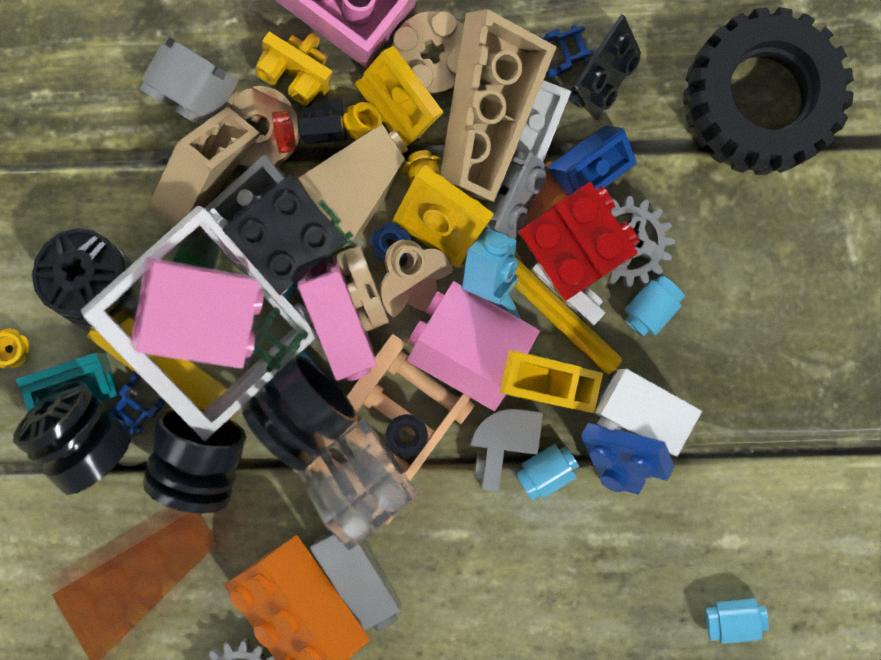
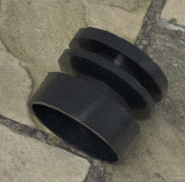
M75 228L60 232L48 240L35 257L32 270L34 291L45 306L83 330L97 331L83 317L81 310L129 268L133 262L112 244L110 240L94 230ZM141 279L105 310L119 325L131 316L138 305L142 285Z
M295 355L273 376L278 390L266 385L257 392V398L252 397L242 406V415L257 439L275 457L295 470L305 471L313 463L314 456L319 457L326 450L325 441L322 436L336 441L358 420V416L348 397L325 372L305 357Z
M76 380L62 385L41 399L18 424L13 434V443L20 450L27 453V457L37 465L43 464L44 475L61 492L70 495L93 486L105 477L127 452L131 442V434L113 413L108 411L102 412V401L92 395L91 389L85 382Z
M174 409L162 412L158 417L152 440L154 451L148 458V469L143 478L144 491L156 502L182 512L204 514L214 513L226 508L231 500L232 486L236 481L234 469L237 468L241 461L247 438L245 430L235 421L228 419L204 441Z

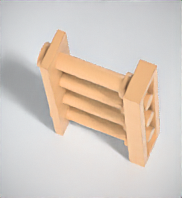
M394 334L390 336L375 357L377 366L370 368V373L358 380L347 397L356 412L365 405L369 409L373 406L391 420L403 414H411L383 394L382 391L384 389L378 385L387 371L392 375H395L397 372L449 410L435 431L426 425L428 440L423 450L409 464L359 428L358 424L360 422L358 421L339 437L343 442H346L348 439L400 477V480L386 498L334 461L335 456L329 451L336 441L327 439L324 436L322 437L325 441L326 450L319 457L314 456L313 463L305 471L293 469L306 480L314 472L319 476L324 473L376 512L368 523L373 529H376L381 521L386 525L391 522L402 506L396 501L453 421L455 420L462 424L475 406L469 400V396L463 393L460 397L456 396L421 369L408 362V355L403 352L407 344ZM403 428L415 437V432L412 428Z

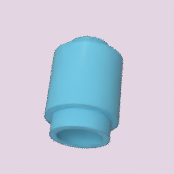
M660 275L655 281L650 280L624 308V311L628 314L625 322L642 337L647 333L656 336L682 307L680 302L685 298V294L672 281Z
M553 443L539 452L538 455H534L522 463L523 468L517 471L515 475L531 500L534 501L540 496L545 499L575 480L577 477L573 470L578 468L579 465L567 446L558 449L556 444Z
M756 598L715 602L714 607H705L706 626L710 641L720 640L721 644L762 640V632L769 631L766 607L758 606Z

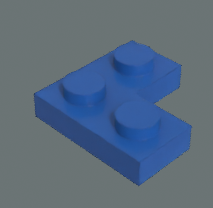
M589 422L581 434L602 485L612 491H627L639 495L646 482L645 478L654 477L668 481L675 468L664 441L616 429L610 430L604 426Z

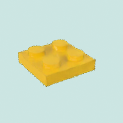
M424 165L416 174L392 222L399 224L401 229H406L411 236L427 247L443 252L450 263L459 268L467 258L468 249L481 236L494 213L485 208L479 201L471 198L448 182L446 178Z

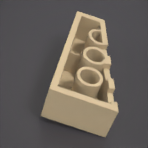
M489 9L469 12L465 16L440 175L475 200L495 202L556 46Z

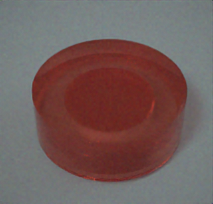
M290 111L272 112L273 129L279 154L294 152L296 149V138Z

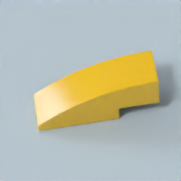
M508 350L499 393L594 413L603 373Z

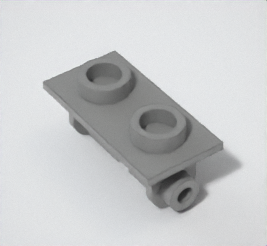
M520 151L515 152L501 187L509 189L507 195L498 193L495 202L488 201L485 208L493 212L494 215L485 229L498 231L515 240L518 231L525 227L528 220V210L535 195L544 187L548 167L534 153L530 152L527 155Z

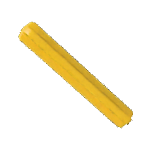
M518 260L515 275L518 276V281L514 287L605 374L610 375L621 365L622 357Z

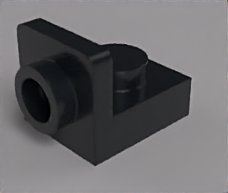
M341 99L312 101L307 106L302 105L303 118L298 119L299 133L306 145L347 140L343 122L344 106Z

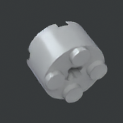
M166 36L142 76L141 80L144 82L139 89L158 101H163L171 106L177 102L179 104L175 110L177 113L196 124L202 125L223 110L240 80L169 36Z

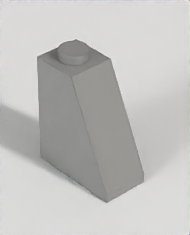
M353 517L319 536L310 548L363 630L365 631L373 626L375 631H379L394 623L398 619L395 614L401 610V602L355 518Z

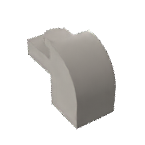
M505 408L490 413L478 423L472 434L470 445L486 448L485 455L477 454L474 479L482 480V490L499 492L504 450L538 455L543 419L542 412Z

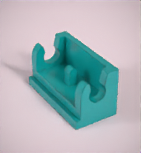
M93 353L16 379L28 412L52 391L68 382L76 380L85 382L91 389L92 395L98 397L102 402L120 396L106 353Z

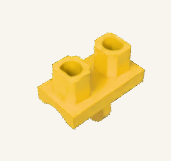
M268 32L262 40V55L256 65V76L269 85H275L283 72L294 78V81L288 87V95L301 105L307 106L318 94L325 97L331 88L329 80L332 70L324 66L327 56L317 50L320 37L314 33L309 34L304 41L292 35L288 42L273 33Z

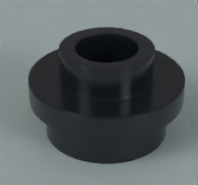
M411 414L397 416L389 423L386 430V441L389 448L400 456L409 457L418 454L423 450L428 440L426 425L420 418ZM404 427H410L415 432V439L410 443H404L399 438V432Z

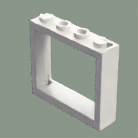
M197 206L81 310V313L205 441L265 386L284 365L316 339L318 335L310 326L313 322L309 312L299 302L293 307L283 296L286 291L279 295L222 231L229 223L214 208L207 212L203 207ZM198 226L243 275L251 276L260 281L259 288L263 289V297L292 328L289 333L204 411L181 390L148 354L139 353L130 345L131 337L105 311L143 277L147 258L162 260Z

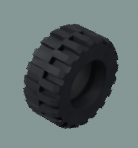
M767 7L754 9L749 16L741 13L731 18L724 27L720 26L694 57L695 61L688 69L685 79L688 82V87L683 92V104L689 105L690 110L685 117L689 128L695 126L698 130L699 135L695 140L701 148L707 144L714 151L711 155L714 160L720 164L727 160L732 163V170L741 173L748 169L753 170L755 175H768L773 171L781 173L816 156L817 153L827 148L835 140L834 134L843 129L848 119L844 111L852 106L854 97L852 91H846V86L854 81L852 68L844 69L842 60L847 57V54L842 45L835 48L829 39L834 34L826 26L820 31L812 26L815 18L803 13L796 19L792 17V9L779 7L773 14H769ZM749 58H767L782 64L792 73L800 89L801 107L798 117L790 125L778 130L766 129L753 124L741 114L731 92L732 74L740 63Z

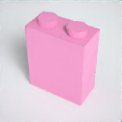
M335 254L318 263L298 280V288L336 381L346 378L347 381H353L369 374L370 368L377 366L372 342L368 332L365 331L357 310L358 308L354 306L347 288L348 281L344 277Z
M147 258L130 345L139 353L243 369L245 357H251L255 344V333L251 331L253 316L260 313L263 304L264 294L263 289L259 288L260 281L247 275Z
M453 281L445 295L438 291L425 312L432 316L428 324L420 320L408 340V343L412 344L414 348L407 361L495 411L506 395L499 393L508 350L528 354L540 330L490 301L463 290L462 285Z

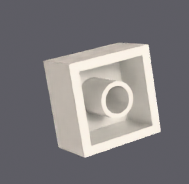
M616 369L613 372L596 403L594 414L600 416L598 425L610 430L616 429L664 441L669 454L674 456L679 455L702 413L700 409L627 369Z

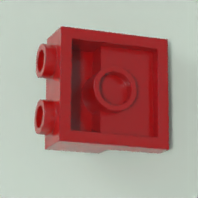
M591 182L557 203L554 208L518 231V235L563 302L577 295L638 254L634 247L639 243L636 233L626 221L619 225L610 211L615 208V203L610 194L603 186L595 189Z

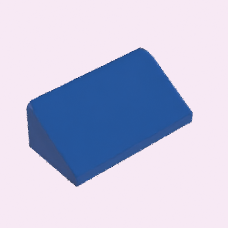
M604 126L549 165L548 169L559 186L569 196L589 182L592 183L595 189L600 186L605 188L636 165L637 161L625 129Z

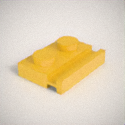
M395 46L383 50L363 73L364 76L355 82V86L367 102L379 111L382 122L390 132L395 130L406 147L416 141L415 139L422 135L444 113Z

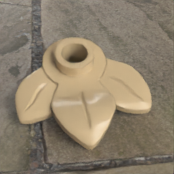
M399 240L393 243L385 255L387 273L380 284L381 303L391 317H396L406 304L415 309L426 311L437 293L436 280L442 279L453 272L452 265L447 256L435 248L422 249L416 242L410 240ZM406 253L408 261L405 266L400 267V257Z

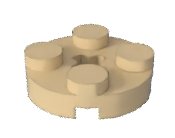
M428 11L416 14L405 21L394 34L393 46H395L431 96L443 95L453 91L464 25L457 21L452 14L445 11ZM433 44L435 47L443 49L444 52L439 54L440 62L433 64L430 58L422 59L421 54L426 51V45Z
M253 86L252 89H245L240 93L237 91L231 95L223 109L228 106L247 123H250V121L257 123L260 118H264L267 120L265 126L269 129L266 136L260 135L255 140L239 165L249 169L265 155L278 167L280 163L287 160L294 152L300 137L299 117L290 101L279 91L266 86Z
M361 246L337 253L336 256L344 277L352 275L347 278V288L355 308H358L357 310L365 331L367 332L389 323L387 313L381 303L380 294L372 278Z

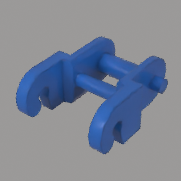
M576 24L572 25L571 30L560 34L559 29L547 33L542 38L547 42L555 41L559 43L566 59L565 63L558 66L557 69H550L546 72L548 78L571 71L572 64L584 60V63L589 62V57L595 54L594 50H587L581 35L586 30L584 26L577 27ZM574 38L579 54L574 56L570 55L565 40Z
M136 373L131 376V381L126 383L118 393L122 399L116 407L112 405L109 408L111 413L131 428V436L137 431L141 433L144 430L141 426L148 416L150 418L155 417L166 402L160 396L157 404L155 403L151 409H145L131 399L130 392L140 379V376ZM127 403L141 413L137 421L122 411Z

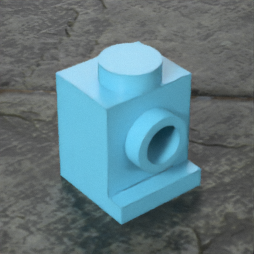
M486 229L468 249L462 289L499 305L518 281V276L515 275L518 259L514 258L517 240L509 238L503 233Z

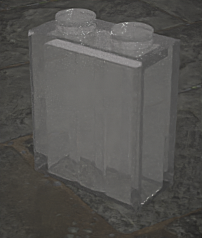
M364 418L326 447V450L319 457L315 456L313 463L305 471H297L324 525L349 551L419 496L387 444Z

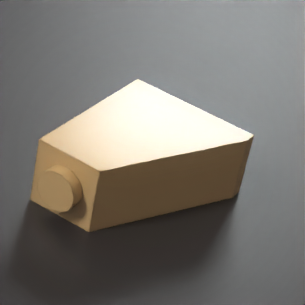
M227 106L177 142L148 209L173 228L197 206L205 208L219 194L260 132Z
M383 124L298 178L310 198L346 239L342 244L344 250L355 246L401 174L402 166L406 163L402 154L408 151L407 147L395 130L388 133Z

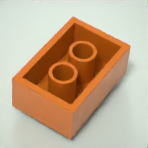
M297 534L257 559L223 585L229 593L233 606L244 614L254 629L256 639L263 646L267 647L275 660H349L371 640Z

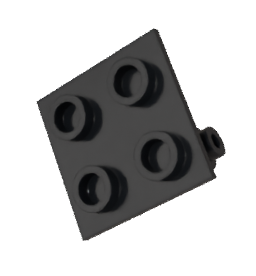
M620 15L570 90L572 93L569 99L570 102L579 108H583L586 104L596 120L599 119L604 110H608L613 105L619 86L626 76H630L636 70L640 61V48L624 15Z
M291 174L281 180L248 209L246 207L241 208L232 217L234 220L222 229L279 295L346 241Z

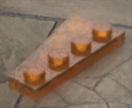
M188 513L52 594L89 660H101L218 542L202 514Z

